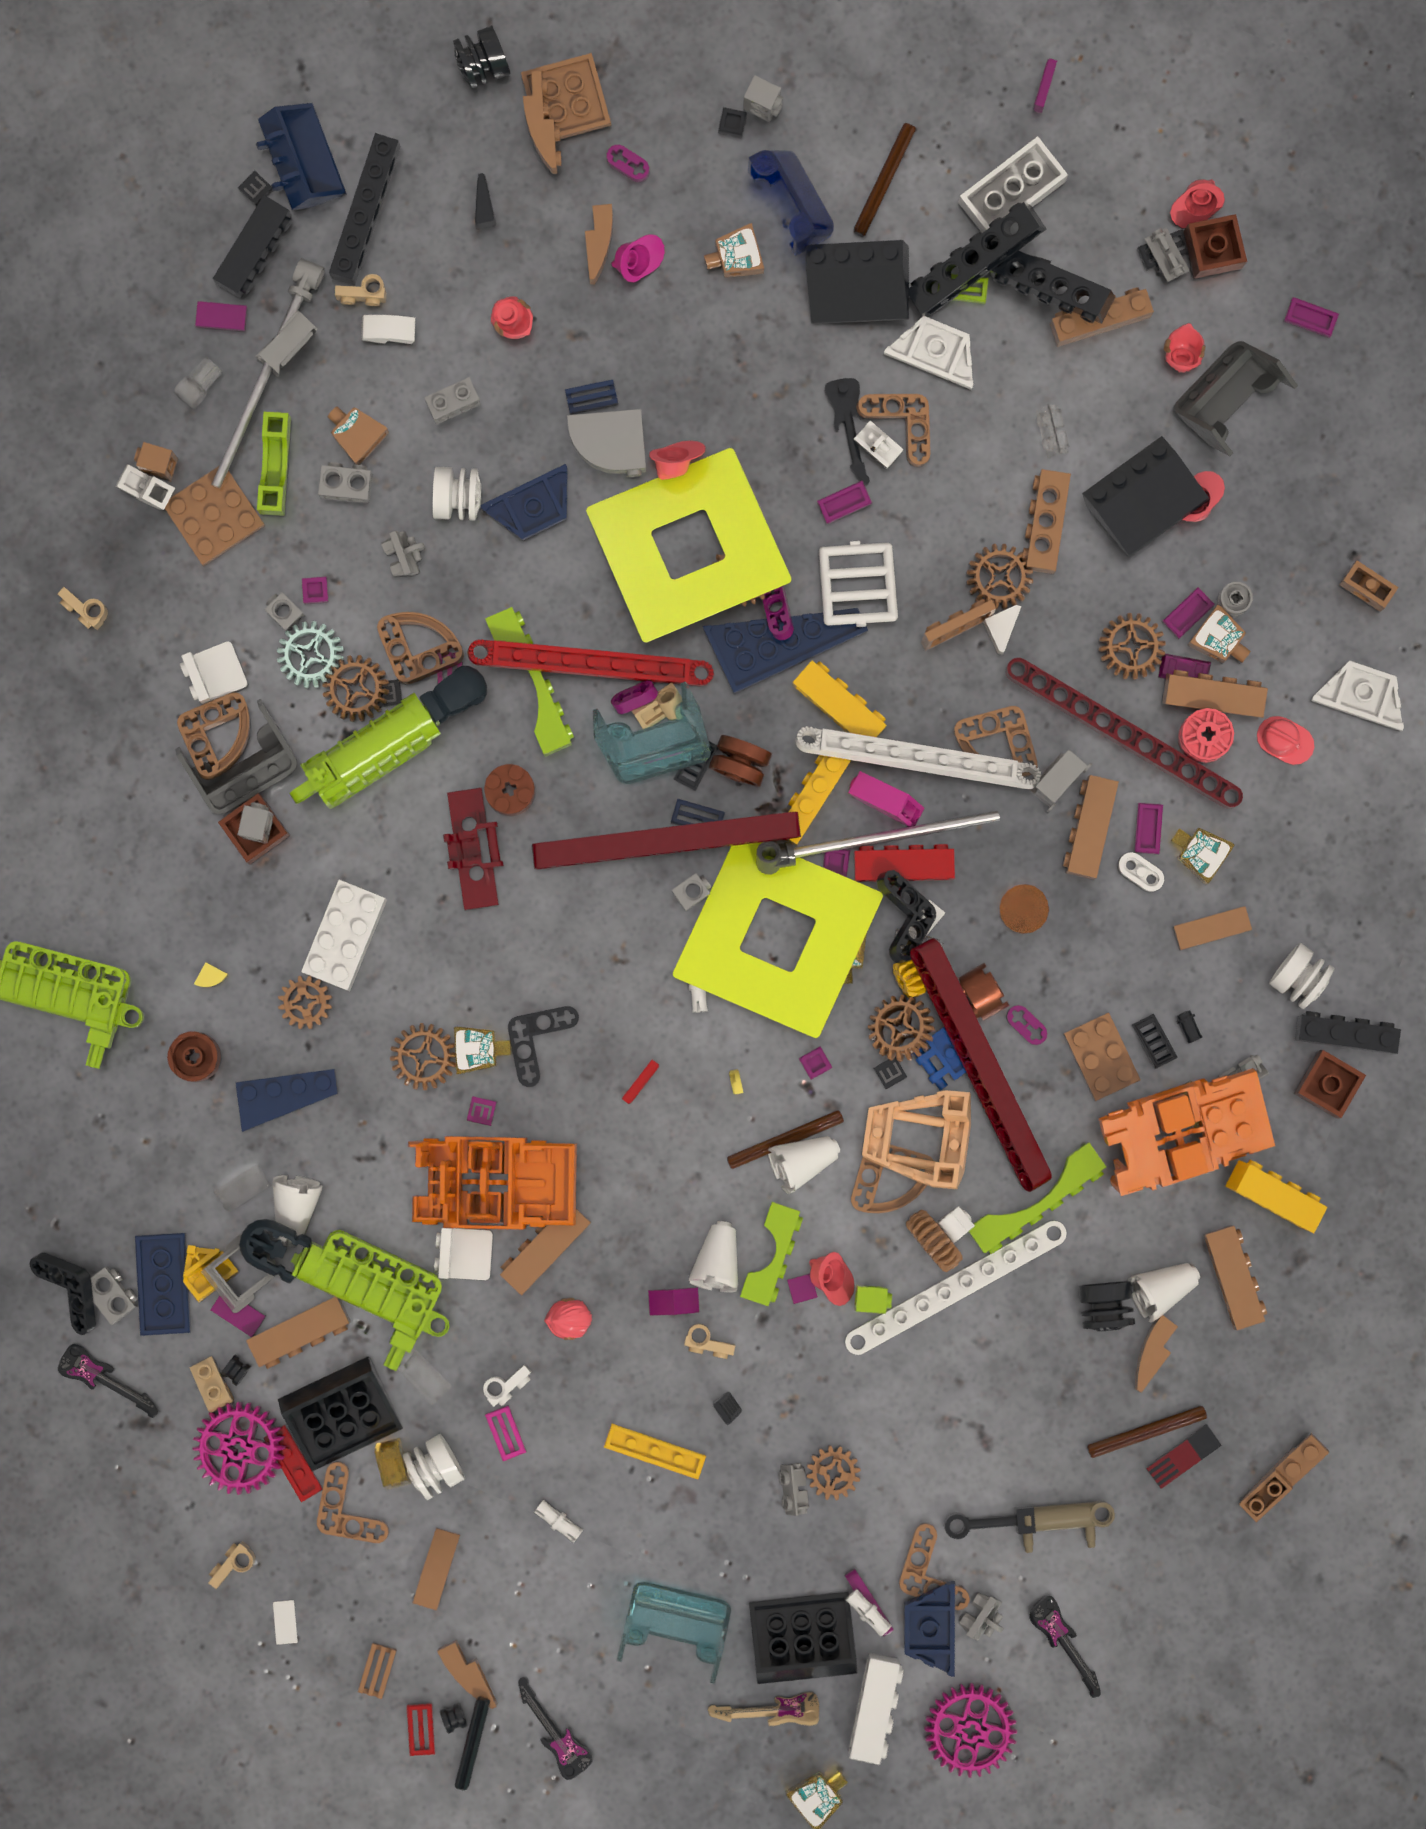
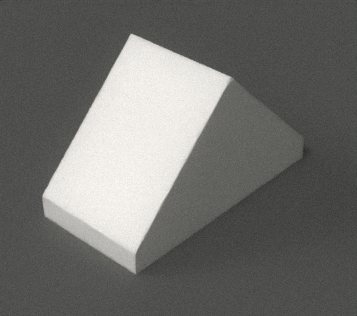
M1019 605L1010 607L983 621L999 655H1003L1021 609Z

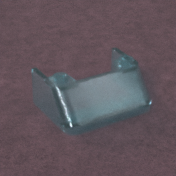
M686 682L681 683L682 702L675 708L677 719L632 732L630 727L622 722L607 725L599 710H593L594 739L620 782L625 784L635 783L709 759L710 744L700 707Z
M639 1582L633 1588L616 1661H622L626 1644L633 1646L643 1645L647 1641L648 1634L697 1645V1658L702 1662L713 1664L710 1683L715 1684L722 1659L731 1607L727 1602L720 1599L649 1582Z

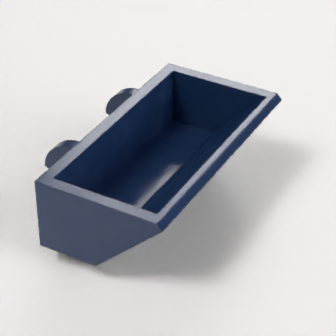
M313 103L276 106L258 119L265 140L256 143L257 149L270 150L273 158L271 161L276 166L281 180L272 183L273 191L285 190L292 210L311 208L347 194Z

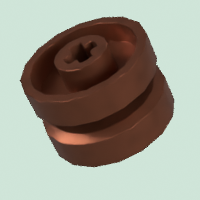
M721 735L717 747L722 753L730 757L714 755L709 768L731 780L760 787L764 774L752 765L768 766L772 753L749 742Z

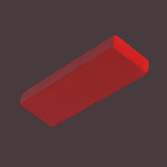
M285 1424L276 1432L277 1436L285 1437L278 1441L279 1445L286 1446L285 1449L280 1450L278 1453L285 1456V1458L277 1460V1462L282 1466L281 1469L299 1500L303 1502L323 1490V1487ZM268 1436L264 1437L266 1442H269Z

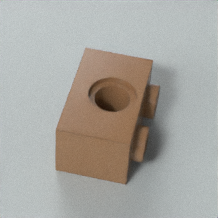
M143 442L142 448H137L134 461L137 462L136 466L141 472L171 482L178 458L172 450Z
M1359 561L1352 564L1339 584L1380 612L1385 609L1399 588Z

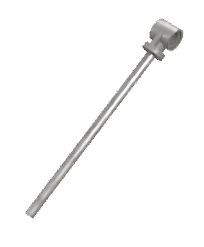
M303 258L299 260L293 274V281L297 282L296 286L290 285L288 293L294 297L280 328L299 310L302 301H311L313 295L309 293L310 288L317 290L325 272L324 267ZM266 362L262 367L211 484L216 488L220 489L273 369Z

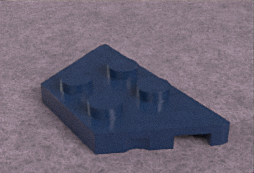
M564 464L480 505L485 513L522 541L567 519V466Z
M955 1581L947 1582L905 1602V1655L913 1659H920L924 1664L945 1671L951 1677H955Z

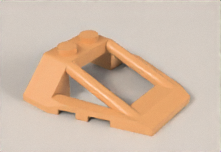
M944 1090L930 1096L914 1097L915 1099L908 1101H896L869 1107L862 1150L864 1158L931 1187L958 1189L965 1172L971 1129L970 1092ZM943 1105L942 1115L944 1118L907 1112L905 1110ZM894 1119L944 1128L939 1162L890 1154L889 1149ZM913 1168L934 1171V1174H928Z

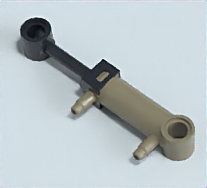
M1102 1500L1036 1507L1023 1506L1015 1507V1516L969 1520V1517L953 1512L946 1516L943 1526L948 1536L953 1539H962L973 1529L1016 1526L1018 1535L1023 1534V1544L1026 1553L1033 1552V1533L1085 1528L1088 1548H1094L1096 1540L1095 1527L1109 1526L1115 1518V1512L1109 1503ZM1100 1507H1105L1108 1511V1515L1104 1520H1097L1095 1518V1511ZM955 1519L963 1521V1528L960 1532L950 1530V1523Z

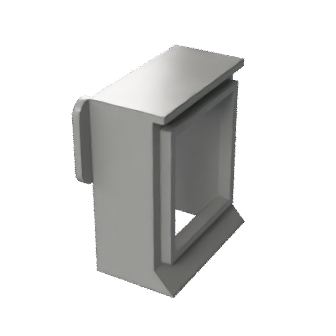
M298 310L279 329L281 332L275 338L273 337L256 355V358L263 365L266 362L273 368L271 372L277 378L279 376V368L282 369L318 330Z
M1068 750L1065 754L1061 753L1041 775L1040 781L1035 788L1029 790L1049 807L1046 811L1049 813L1056 805L1055 802L1092 764L1090 763L1087 766L1074 753Z
M242 1233L225 1246V1253L201 1271L233 1313H238L254 1300V1293L275 1277L270 1274L266 1275L238 1298L215 1268L240 1249L239 1242ZM253 1251L258 1257L266 1255L267 1261L278 1266L274 1259H270L269 1253L263 1251L259 1254Z

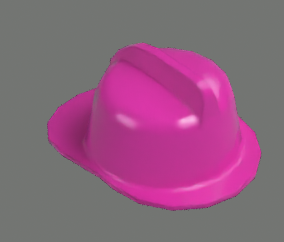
M648 234L642 236L634 242L622 244L617 249L615 259L611 262V265L622 274L625 280L636 282L660 266L665 253L664 244L657 235Z

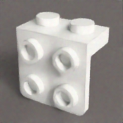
M228 641L194 655L189 652L181 656L183 662L180 663L183 674L185 677L190 676L193 684L189 686L194 700L199 699L202 704L241 690L248 685L234 647Z
M442 1228L441 1233L436 1235V1248H440V1258H435L434 1273H439L438 1278L488 1280L491 1271L493 1233L489 1230Z

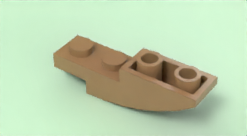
M531 71L533 96H523L528 130L542 161L552 174H557V166H562L561 151H556V142L560 141L559 126L555 127L554 119H544L549 118L548 103L543 102V94L548 93L547 78H542L541 71Z
M1311 1433L1296 1448L1293 1447L1250 1490L1239 1505L1256 1522L1259 1521L1293 1489V1486L1329 1454V1450Z

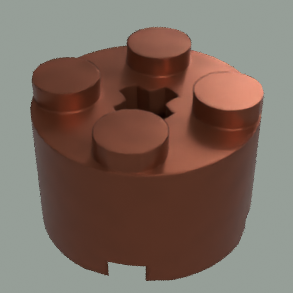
M513 764L502 765L495 768L486 778L485 796L490 806L496 812L506 816H517L528 810L535 797V785L529 773L522 767ZM509 784L517 788L513 791V796H509L508 793L503 794V791L506 790V786Z
M985 963L959 977L960 985L965 995L973 1003L970 1006L976 1018L981 1017L983 1021L1010 1006L1008 1001L1005 1003L1001 1001L1004 994L991 972L987 974L984 972L983 969L987 967Z
M191 1031L179 1035L172 1042L168 1050L167 1059L170 1069L179 1078L191 1082H201L209 1079L217 1072L221 1061L219 1046L213 1038L204 1033ZM193 1050L195 1053L200 1054V1058L196 1060L197 1063L189 1060Z

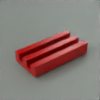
M653 1059L649 1062L622 1097L626 1103L631 1104L657 1071L659 1064Z
M432 1703L407 1704L410 1756L435 1754ZM427 1709L429 1749H425L423 1710ZM413 1710H417L420 1750H415Z

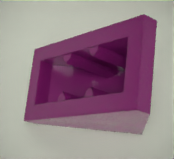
M698 1287L648 1290L650 1315L699 1313Z

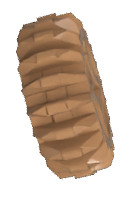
M992 544L991 553L987 547H984L982 551L985 556L983 557L977 552L975 558L979 562L971 560L969 563L975 570H967L966 575L974 577L966 582L967 585H975L969 591L970 594L979 592L975 601L978 602L982 598H985L986 602L992 600L996 610L999 603H1002L1003 610L1008 608L1007 602H1010L1012 607L1017 605L1015 598L1023 602L1025 597L1021 592L1027 594L1030 592V589L1025 584L1033 583V579L1026 577L1031 575L1033 570L1024 569L1027 560L1020 561L1023 557V552H1020L1016 557L1013 555L1016 547L1013 546L1010 552H1006V544H1002L1001 551H998L996 544ZM1003 558L1010 562L999 567L994 563L991 564L989 560ZM982 566L990 576V581L984 588L979 576ZM1015 566L1020 576L1018 588L1013 585L1009 577V573ZM1006 569H1008L1003 578L1006 579V581L1003 582L1002 580H999L998 582L996 581L993 585H991L996 577V575H993V573L996 572L997 574H1000L1001 572L1003 573ZM1000 587L1011 594L995 596L990 594V592Z
M1128 613L1126 616L1127 621H1124V618L1119 615L1117 617L1118 625L1115 621L1111 620L1109 626L1112 630L1109 628L1103 629L1102 632L1108 637L1099 638V642L1106 644V646L1098 648L1099 652H1107L1106 655L1101 657V661L1108 659L1111 661L1106 666V669L1109 670L1114 665L1117 668L1113 673L1115 676L1121 670L1124 671L1123 679L1128 678L1129 672L1132 673L1133 680H1137L1138 672L1145 678L1147 676L1146 668L1153 673L1156 669L1152 663L1156 665L1162 663L1156 656L1165 655V651L1158 649V647L1165 646L1166 642L1157 640L1164 635L1163 632L1155 634L1154 630H1156L1158 624L1155 623L1152 627H1149L1148 623L1151 618L1147 617L1143 623L1141 622L1142 615L1139 613L1135 620H1133L1132 614ZM1134 627L1144 631L1150 641L1139 639ZM1127 628L1126 640L1118 644H1112L1115 634L1119 630ZM1130 639L1134 645L1140 646L1134 650V654L1131 652V648L1124 647L1130 643ZM1146 649H1152L1148 661L1138 665V653ZM1114 652L1124 653L1128 657L1130 666L1119 661Z
M349 655L347 656L348 664H345L340 659L338 660L341 666L339 669L331 666V669L335 672L334 675L328 673L325 675L331 682L323 683L322 686L324 688L330 689V691L324 692L323 696L325 698L332 697L326 702V705L331 707L336 704L332 712L336 715L342 710L340 714L341 719L345 720L348 714H350V721L355 722L356 715H358L360 721L363 722L365 721L364 713L373 718L374 714L371 711L373 708L378 712L382 711L377 704L379 701L383 704L387 703V700L382 698L381 695H389L390 691L388 689H382V686H387L389 681L386 679L381 680L386 675V672L384 670L377 672L380 665L375 663L371 666V658L368 657L363 664L361 655L357 656L356 662ZM361 669L353 679L341 678L350 670ZM368 672L374 678L375 693L365 686ZM358 683H361L359 687L366 693L356 691L354 694H351L354 691L345 684L357 686ZM337 685L342 686L347 691L344 705L338 698ZM360 698L371 699L363 707L352 708L353 704H356Z
M901 995L899 1001H897L895 996H891L890 1004L882 1000L884 1008L881 1010L879 1007H875L874 1010L878 1015L870 1016V1019L875 1024L868 1025V1029L875 1032L869 1035V1039L876 1040L872 1046L875 1049L880 1048L879 1054L882 1056L887 1054L889 1060L892 1061L896 1056L897 1061L902 1062L905 1055L909 1061H912V1053L920 1057L921 1052L919 1049L921 1047L925 1050L929 1048L925 1041H933V1037L928 1033L935 1031V1027L929 1025L934 1022V1018L928 1016L931 1011L928 1007L923 1008L924 1003L921 1000L916 1003L915 997H910L907 1000L905 995ZM900 1010H904V1011H901V1012H900V1014H899V1016H898L897 1018H895V1019H889V1018H888V1017H889L890 1015H892L893 1013H895V1012H897V1011H900ZM912 1012H915L919 1018V1030L911 1026ZM904 1024L909 1030H901L900 1033L894 1026L898 1027ZM884 1026L892 1031L891 1045L887 1044L884 1039ZM907 1038H915L910 1044L899 1047Z
M424 1023L419 1024L420 1031H416L415 1026L411 1025L410 1030L412 1034L409 1035L405 1030H402L401 1033L405 1039L402 1041L398 1037L395 1038L400 1047H391V1051L398 1052L397 1056L390 1057V1061H398L397 1065L392 1066V1070L401 1069L402 1072L396 1077L401 1079L406 1076L407 1078L404 1081L406 1086L413 1080V1089L417 1090L419 1083H422L423 1090H428V1082H431L433 1088H437L436 1079H439L444 1084L446 1080L442 1075L445 1073L448 1076H452L453 1074L447 1070L448 1065L451 1067H456L457 1065L455 1062H450V1057L455 1058L457 1054L449 1052V1049L454 1048L456 1045L455 1043L446 1044V1041L451 1038L449 1034L443 1038L440 1037L443 1033L442 1028H439L435 1034L433 1033V1024L429 1025L428 1031H425ZM425 1036L424 1042L419 1049L411 1050L406 1048L411 1040ZM432 1038L436 1039L442 1046L444 1058L435 1056L432 1053ZM426 1048L428 1051L427 1055L435 1058L436 1061L425 1060L421 1066L420 1059H417V1056L411 1055V1053H423ZM403 1055L411 1057L416 1061L415 1076L407 1070ZM429 1064L442 1065L434 1075L422 1078L423 1072Z
M920 1210L914 1213L906 1222L907 1229L942 1271L948 1272L954 1269L963 1260L962 1254L926 1211Z

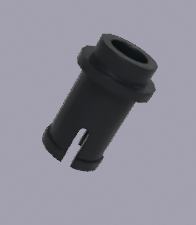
M1190 1010L1177 1015L1178 1021H1176L1177 1024L1180 1023L1188 1044L1203 1037L1194 1020L1195 1014H1192Z

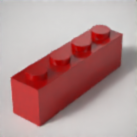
M948 844L933 845L934 849H924V845H909V850H899L898 845L884 846V850H874V846H859V851H854V881L877 882L878 876L889 870H895L907 881L954 880V849H948Z

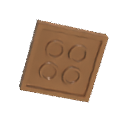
M592 53L521 72L527 96H533L531 71H541L542 78H547L548 93L543 94V102L548 103L549 118L544 119H554L555 127L559 126L560 139L611 126Z
M219 466L171 497L165 507V510L203 566L265 526L229 471L220 489L211 485Z
M982 599L972 604L970 611L963 613L960 610L950 615L947 620L948 622L941 625L940 621L928 626L921 640L924 650L926 651L993 616L996 610L993 601L986 602L985 599Z

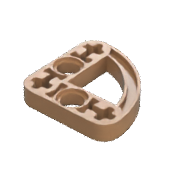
M400 612L384 616L378 622L377 630L395 676L403 684L415 683L456 666L464 658V650L453 632L442 622L431 616L416 612ZM390 623L392 626H394L392 628V631L396 638L392 640L389 633L387 631H383L384 629H386L385 624ZM400 625H419L429 628L441 635L447 642L412 656ZM396 644H402L404 646V653L401 656H393L391 653L392 647ZM450 648L459 651L455 653L456 658L454 659L450 656L444 657L445 663L441 664V660L437 655L439 652L442 657L448 655ZM434 657L436 665L432 669H425L423 667L425 658ZM404 661L409 670L413 669L410 672V677L406 678L404 675H400L404 672L400 662Z
M229 693L184 712L177 721L179 731L200 777L206 780L214 779L229 770L244 752L249 739V711L244 697L239 693ZM232 700L239 703V709L234 710L233 707H230ZM221 704H223L224 709L226 710V713H227V714L224 715V716H223L222 708L219 706V705H221ZM216 709L219 712L218 717L212 721L206 719L205 713L207 710ZM198 714L201 715V719H202V721H203V723H204L203 725H200V722L197 721V720H198V717H197ZM239 717V730L236 740L228 753L218 761L205 731ZM189 719L190 722H194L192 729H188L187 726L182 727L185 725V720ZM196 740L204 741L206 744L204 750L200 752L194 751L191 748L193 742ZM206 756L208 763L214 765L212 766V772L208 773L207 770H202L205 768L202 760L203 757Z
M1009 706L958 721L954 727V735L962 752L978 754L969 741L1005 732L1012 760L1023 763L1022 756L1016 757L1015 753H1022L1029 749L1030 754H1025L1027 762L1032 761L1033 765L1038 766L1024 713L1017 706ZM1009 711L1019 714L1020 718L1016 720V724H1013L1012 721L1003 722L1005 727L1000 728V719L997 714H1002L1001 719L1008 717ZM991 717L995 720L996 727L994 730L987 731L983 728L982 721L984 718ZM978 720V729L981 734L977 735V730L970 731L968 737H965L964 734H959L958 730L962 728V724H966V727L975 726L973 721ZM1021 734L1026 738V745L1023 748H1017L1013 745L1012 739L1015 735ZM1029 772L1022 773L1023 777H1028L1032 775Z
M890 1145L892 1149L890 1154L903 1152L907 1157H911L912 1154L916 1155L915 1158L918 1159L924 1158L934 1161L928 1155ZM862 1156L851 1195V1204L856 1210L862 1212H890L912 1202L923 1192L927 1185L916 1182L908 1192L897 1199L883 1203H873L883 1166ZM865 1169L874 1170L876 1179L872 1183H865L862 1180V1172ZM925 1170L924 1172L933 1175L934 1171ZM859 1183L865 1187H873L872 1193L868 1190L865 1197L869 1199V1203L863 1204L862 1207H859L858 1202L855 1201V1197L860 1196L863 1190L857 1189Z

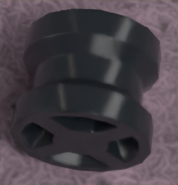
M235 1354L220 1375L229 1377L232 1380V1384L237 1386L248 1373L251 1366L248 1363H242L240 1357Z
M459 1703L454 1704L453 1708L449 1710L445 1708L440 1710V1715L448 1734L458 1727H467V1721Z

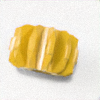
M912 959L907 962L893 964V974L903 994L910 998L918 997L927 991Z

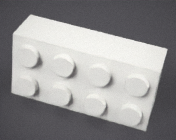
M1037 136L960 195L958 203L983 233L990 228L989 224L993 220L1005 217L1013 205L1025 202L1032 207L1065 183L1068 174Z
M338 880L301 972L350 991L387 899Z
M868 1652L848 1750L850 1759L879 1765L881 1758L886 1759L888 1744L885 1737L886 1733L891 1734L893 1726L890 1712L891 1708L896 1709L898 1701L895 1687L896 1683L901 1684L904 1670L900 1666L898 1658Z

